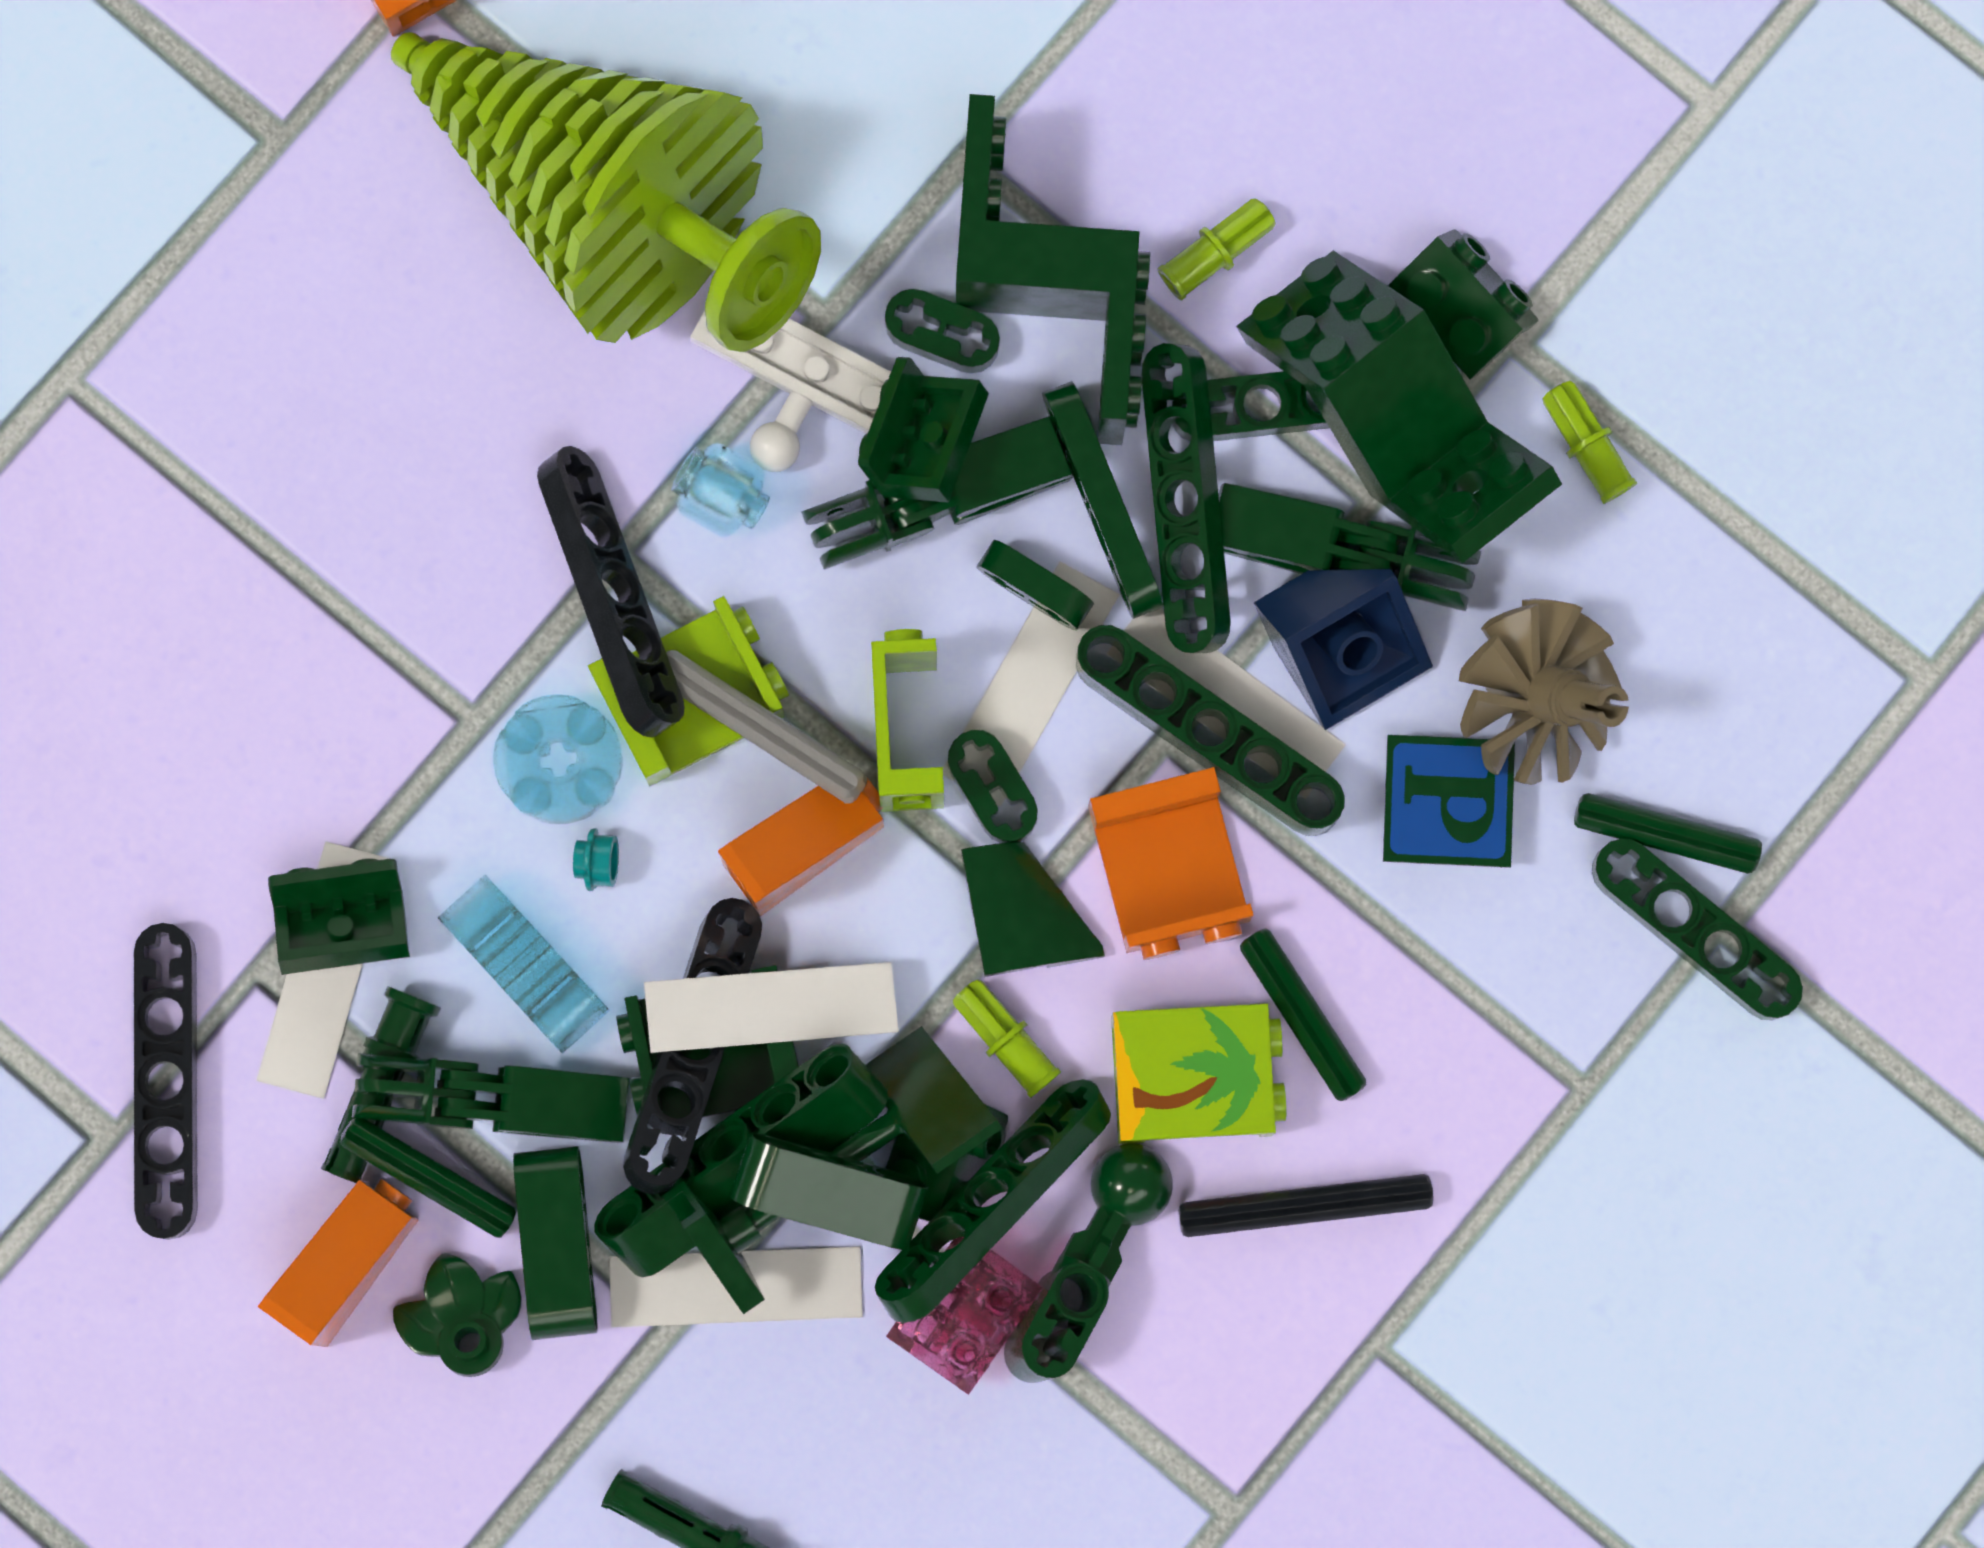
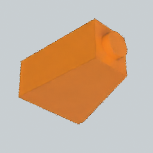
M867 778L864 790L860 793L857 800L849 804L844 803L817 786L735 838L717 852L725 869L761 917L884 828V820L878 813L883 809V807H880L879 792Z
M382 1178L375 1187L359 1180L257 1307L309 1345L328 1347L419 1221L406 1211L413 1200Z

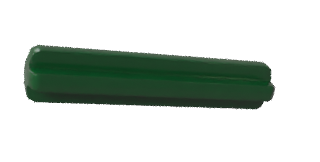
M1590 793L1583 794L1580 797L1574 815V825L1577 828L1617 839H1632L1643 846L1746 874L1756 870L1762 853V842L1759 839Z
M1264 928L1243 940L1240 945V951L1335 1099L1345 1101L1364 1089L1367 1085L1366 1078L1272 932Z
M352 1118L344 1129L339 1141L343 1148L492 1236L501 1238L513 1223L516 1215L514 1207L366 1119Z

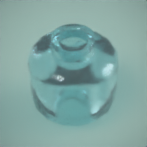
M713 443L704 451L695 447L681 466L671 488V491L678 494V511L686 518L720 537L731 536L738 531L742 524L753 529L762 517L770 500V496L762 492L765 481L764 470L755 462L721 443Z

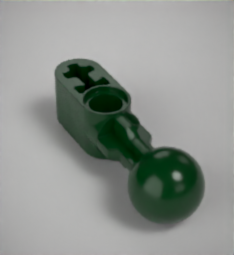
M1136 1143L1122 1144L1107 1151L1096 1163L1091 1176V1193L1098 1208L1086 1230L1074 1232L1071 1235L1052 1271L1040 1279L1006 1341L1004 1348L1005 1363L1009 1371L1019 1380L1027 1383H1038L1057 1378L1070 1371L1077 1361L1107 1305L1109 1286L1122 1263L1119 1247L1131 1226L1143 1225L1157 1218L1165 1210L1171 1199L1173 1179L1170 1168L1164 1158L1154 1149ZM1066 1278L1074 1281L1082 1291L1083 1301L1077 1312L1068 1309L1061 1299L1060 1289ZM1055 1326L1066 1328L1052 1332ZM1048 1337L1043 1346V1352L1050 1357V1360L1039 1364L1036 1361L1039 1357V1350L1032 1345V1342Z

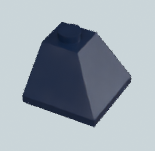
M1390 569L1308 570L1253 602L1273 648L1324 730H1327L1433 667L1398 580Z

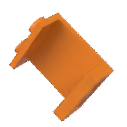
M1214 767L1090 798L1088 808L1126 954L1141 950L1143 960L1163 957L1180 951L1178 940L1203 934L1205 944L1229 940L1243 935L1240 924L1250 922L1254 916L1251 903L1246 904L1218 800L1221 790Z

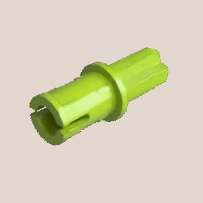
M1256 198L1250 199L1211 230L1207 227L1200 229V238L1166 264L1157 268L1158 274L1173 295L1182 301L1187 297V294L1220 269L1231 270L1234 267L1233 259L1274 229L1276 225L1275 219L1263 202Z
M1567 381L1559 384L1545 394L1542 398L1543 405L1570 447V450L1566 452L1568 458L1576 457L1599 493L1603 504L1614 500L1638 484L1635 478H1632L1608 438L1612 434V430L1610 427L1602 428L1574 382Z
M982 980L972 981L953 999L955 1008L989 1047L985 1053L989 1058L994 1054L1026 1090L1029 1098L1036 1095L1061 1073L1059 1068H1056L1026 1033L1024 1028L1028 1024L1025 1020L1018 1023Z

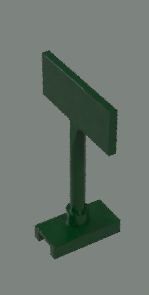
M921 1026L865 1064L888 1091V1100L885 1106L888 1109L886 1114L870 1123L829 1153L863 1161L899 1134L906 1133L938 1174L1000 1131L1002 1127ZM684 1181L662 1195L741 1312L745 1314L764 1301L765 1298L741 1252L760 1240L762 1236L759 1232L780 1217L751 1208L744 1211L739 1206L718 1220L715 1214Z

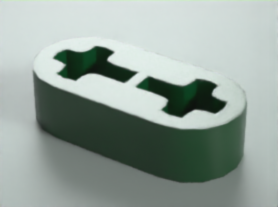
M908 289L899 292L891 298L886 306L885 327L887 335L894 344L904 350L960 372L971 374L984 371L993 364L998 356L1000 346L998 328L989 317L980 312L918 289ZM913 305L923 308V319L928 323L938 326V331L935 332L925 327L917 326L912 335L903 332V321L896 317L899 311L909 313ZM972 328L982 331L981 342L989 347L986 351L976 349L971 357H965L961 354V343L958 340L945 336L947 330L961 336H967Z
M995 539L991 542L976 566L981 573L1002 588L1060 624L1075 631L1079 629L1094 605V602L1083 592L1017 550Z
M970 730L960 734L952 742L948 751V769L951 777L981 827L992 840L999 843L1024 841L1032 833L1037 823L1038 808L1034 797L1002 744L994 735L984 730ZM973 744L974 748L978 751L989 748L993 753V756L987 760V768L994 779L993 782L985 786L977 771L971 769L963 772L959 765L965 760L963 748L967 745ZM1000 789L1010 805H1016L1021 802L1025 806L1026 810L1020 815V823L1022 825L1020 829L1013 831L1007 823L997 827L992 822V819L998 814V806L991 793Z

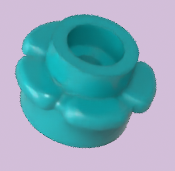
M597 828L589 831L587 841L577 840L573 852L574 878L584 879L586 889L592 892L597 886L614 887L619 866L617 836L598 835Z

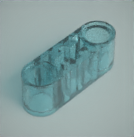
M486 874L437 917L562 1054L610 1011Z

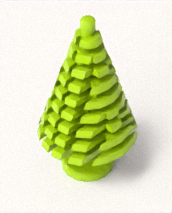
M413 32L403 33L394 42L391 50V60L393 63L407 73L412 74L411 85L415 89L414 93L422 104L430 107L429 110L433 114L432 118L442 131L449 133L448 137L452 141L451 144L461 158L467 161L471 167L470 171L487 189L491 195L490 199L509 220L510 227L529 249L528 252L547 275L551 284L568 305L586 333L589 334L591 331L596 340L616 343L626 331L630 339L633 340L659 327L696 295L713 271L715 273L711 279L705 302L706 326L715 340L730 351L746 352L763 344L784 326L801 304L815 276L821 254V230L813 218L799 210L779 208L760 216L735 239L745 219L733 217L755 195L762 164L752 162V160L763 149L762 127L754 125L759 120V117L751 104L740 102L743 97L688 85L666 84L667 81L649 77L638 78L629 76V73L613 70L603 71L602 69L590 66L566 64L564 61L550 58L537 60L524 53L506 51L504 54H501L489 48L469 47L458 41L443 38L430 44L427 40Z

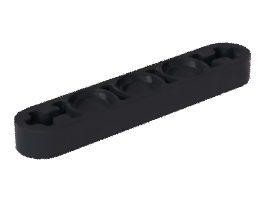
M573 446L562 447L538 467L537 479L620 709L628 724L636 732L651 738L659 736L679 722L684 716L685 706L681 691L600 472L594 461L579 448ZM582 524L593 533L598 545L592 542L586 535ZM602 580L607 582L614 590L618 601L607 592ZM623 636L634 645L639 658L634 656L628 649Z
M728 898L720 900L712 906L699 927L683 979L696 978L704 972H713L720 976L747 974L750 972L762 933L760 915L751 904L742 899ZM727 918H733L738 921L737 932L742 935H739L729 948L727 957L715 955L721 947L725 935V929L719 925H723ZM725 1047L710 1048L709 1055L701 1060L689 1059L680 1051L658 1052L624 1155V1173L634 1188L643 1193L658 1194L670 1189L682 1176L687 1167ZM667 1087H675L684 1091L690 1099V1114L679 1119L671 1118L664 1114L659 1108L657 1101L659 1091ZM647 1124H649L654 1129L648 1128ZM660 1133L672 1135L666 1142L662 1153V1162L671 1167H664L658 1175H652L647 1172L649 1162L645 1158L640 1157V1155L647 1156L657 1143Z
M159 923L151 925L142 931L136 940L134 948V1212L136 1222L145 1233L155 1238L171 1240L180 1238L190 1231L196 1221L198 1211L197 953L195 944L188 933L173 924ZM168 935L170 943L182 949L180 958L170 960L169 979L174 982L183 979V990L178 991L173 988L160 987L147 991L149 979L161 982V965L158 961L149 958V950L160 947L161 937ZM163 999L175 1000L183 1012L182 1024L178 1030L168 1035L156 1034L148 1022L149 1010L153 1004ZM172 1063L178 1066L182 1072V1088L173 1098L166 1100L158 1099L149 1090V1075L159 1064ZM164 1127L176 1129L182 1136L184 1144L179 1158L169 1164H159L154 1161L148 1149L149 1139L153 1133ZM150 1171L163 1175H173L184 1171V1183L182 1185L170 1182L171 1201L182 1204L183 1207L182 1216L171 1218L170 1228L162 1229L161 1219L150 1216V1205H157L162 1200V1183L154 1182L148 1185V1172Z

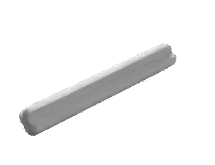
M670 650L666 652L684 699L844 803L850 804L857 800L867 784V777L863 774L862 770L678 651Z

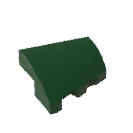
M1024 842L999 843L961 849L984 977L1044 966L1050 968L1105 957L1101 942L1092 933Z

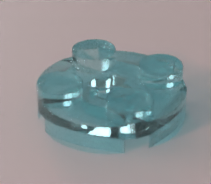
M555 694L532 699L514 712L515 715L507 721L503 731L501 729L495 741L493 766L501 790L522 814L544 823L568 824L591 816L600 807L605 806L611 801L615 787L621 777L623 755L621 744L613 725L598 709L574 696ZM556 742L562 743L566 752H576V763L568 765L566 775L555 777L551 768H541L540 765L541 757H546L551 753L550 744Z

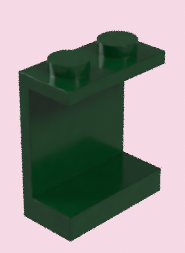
M776 965L751 970V973L778 971ZM635 995L624 998L627 1014L617 1015L616 1021L623 1052H636L640 1076L630 1078L629 1082L635 1111L638 1115L658 1052L650 1053L645 998L639 999ZM794 1041L725 1047L703 1117L740 1109L798 1068L799 1064ZM710 1048L680 1050V1052L689 1059L701 1060L709 1055ZM667 1087L659 1091L657 1101L659 1108L664 1114L677 1119L684 1118L690 1114V1099L684 1091L675 1087Z

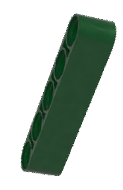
M1099 625L1091 628L1082 636L1076 653V669L1080 679L1088 687L1205 769L1214 767L1218 778L1294 831L1305 836H1318L1328 832L1336 824L1345 807V795L1341 785L1330 774L1122 629L1113 625ZM1100 643L1115 646L1123 658L1122 665L1117 670L1109 673L1099 672L1089 664L1087 659L1088 651ZM1150 680L1164 681L1174 692V702L1164 709H1152L1141 700L1139 695L1140 687ZM1213 716L1224 724L1226 739L1216 746H1205L1194 738L1192 723L1200 717ZM1256 752H1264L1271 755L1278 765V777L1268 783H1258L1247 775L1244 768V760ZM1306 789L1322 791L1330 801V814L1320 820H1311L1305 817L1297 806L1298 794Z
M831 1045L697 1138L686 1169L670 1189L658 1194H648L639 1191L631 1185L611 1199L597 1215L594 1232L636 1276H652L696 1246L662 1195L684 1181L715 1214L718 1220L739 1206L745 1211L749 1207L733 1201L729 1195L749 1133L765 1134L830 1152L880 1115L886 1106L888 1091L848 1045ZM662 1163L649 1173L658 1175L664 1167L670 1168L671 1166Z

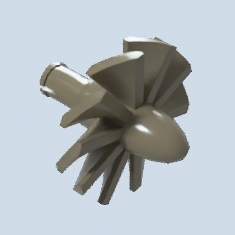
M1549 599L1522 600V607L1499 614L1489 619L1482 626L1481 630L1488 641L1463 665L1458 681L1483 686L1486 688V691L1473 690L1465 707L1460 728L1463 737L1468 738L1501 717L1512 714L1503 732L1481 744L1484 766L1492 774L1499 775L1514 742L1526 732L1527 753L1514 781L1528 785L1541 782V750L1551 732L1557 748L1558 782L1568 781L1575 773L1582 755V750L1569 733L1568 727L1579 724L1596 750L1602 751L1607 743V727L1618 726L1626 718L1629 710L1628 706L1610 703V699L1617 701L1629 700L1627 693L1621 687L1612 663L1604 652L1614 642L1600 625L1581 613L1582 607Z

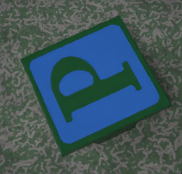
M1387 735L1383 862L1511 868L1515 742L1499 775H1494L1485 768L1481 752V744L1489 739Z

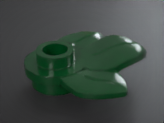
M441 1254L431 1265L424 1284L425 1300L406 1302L395 1306L393 1309V1321L400 1337L414 1353L420 1356L441 1357L443 1363L457 1375L464 1377L480 1376L490 1371L501 1358L504 1347L502 1334L518 1318L521 1310L522 1296L520 1287L512 1271L497 1273L482 1282L477 1272L465 1260L455 1255ZM469 1333L479 1334L480 1342L473 1351H460L459 1344L465 1335Z

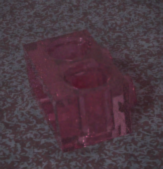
M964 1237L952 1240L945 1251L955 1247ZM990 1250L933 1311L914 1322H895L885 1337L969 1395L1043 1287L999 1254Z

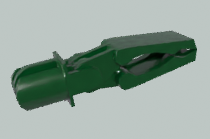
M1048 416L972 442L949 502L883 497L885 499L883 502L885 507L881 508L876 496L880 493L872 482L868 480L865 481V488L801 511L807 525H814L863 506L865 508L828 522L810 534L816 548H824L870 531L874 532L871 535L833 548L821 555L819 559L825 570L884 547L886 552H889L894 546L930 533L935 529L933 522L949 514L954 525L974 520L1069 482L1074 477V473L1068 463L1052 418ZM892 519L895 525L893 526L894 533L890 532L886 520Z
M1223 483L1220 486L1218 494L1224 554L1298 574H1303L1308 570L1390 569L1393 572V568L1400 570L1398 583L1404 596L1466 611L1469 599L1464 594L1410 580V578L1450 588L1470 589L1475 579L1474 572L1457 564L1418 555L1416 552L1464 565H1477L1482 551L1479 550L1464 563H1461L1427 537L1416 535V529L1413 527L1409 530L1377 521H1367L1366 525L1344 520L1345 512L1338 508L1229 483ZM1400 542L1407 543L1404 556L1397 555Z
M358 1053V1067L418 1073L416 1083L382 1079H355V1093L415 1099L414 1109L356 1104L353 1105L352 1118L460 1129H473L474 1121L493 1122L492 1132L610 1143H624L626 1112L630 1078L510 1065L498 1067V1074L494 1075L479 1073V1064L439 1060L437 1058L418 1059ZM436 1069L441 1070L440 1080H437V1088H434ZM476 1093L496 1094L495 1103L476 1100ZM433 1098H438V1106L435 1107L434 1116H431Z

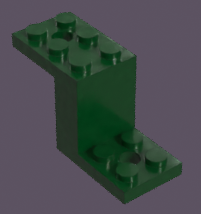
M969 94L956 272V303L977 312L1105 321L1097 438L1100 444L1122 446L1125 427L1137 428L1138 415L1140 413L1142 377L1130 376V367L1141 366L1145 343L1146 314L1134 313L1135 304L1145 305L1151 252L1138 251L1140 231L1000 221L1002 179L990 178L991 171H1003L1006 117L994 116L995 96Z
M1334 250L1325 257L1318 258L1309 263L1302 271L1301 276L1278 294L1258 303L1253 309L1252 314L1236 326L1249 347L1305 386L1369 495L1461 563L1468 560L1562 485L1552 465L1487 421L1424 309Z

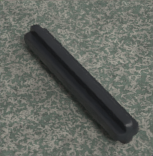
M1420 1174L1184 1202L1179 1206L1178 1215L1182 1235L1185 1237H1195L1425 1210L1433 1206L1434 1196L1430 1177Z

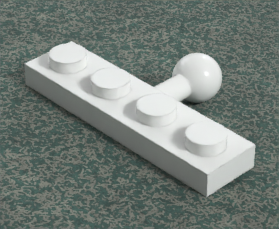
M705 310L690 336L691 342L789 393L775 421L765 423L757 428L750 440L752 459L760 468L769 472L784 471L796 462L800 452L797 432L811 406L864 433H868L880 402L882 385L889 379L891 371L790 318L766 342L746 352L730 351L715 340L707 329Z

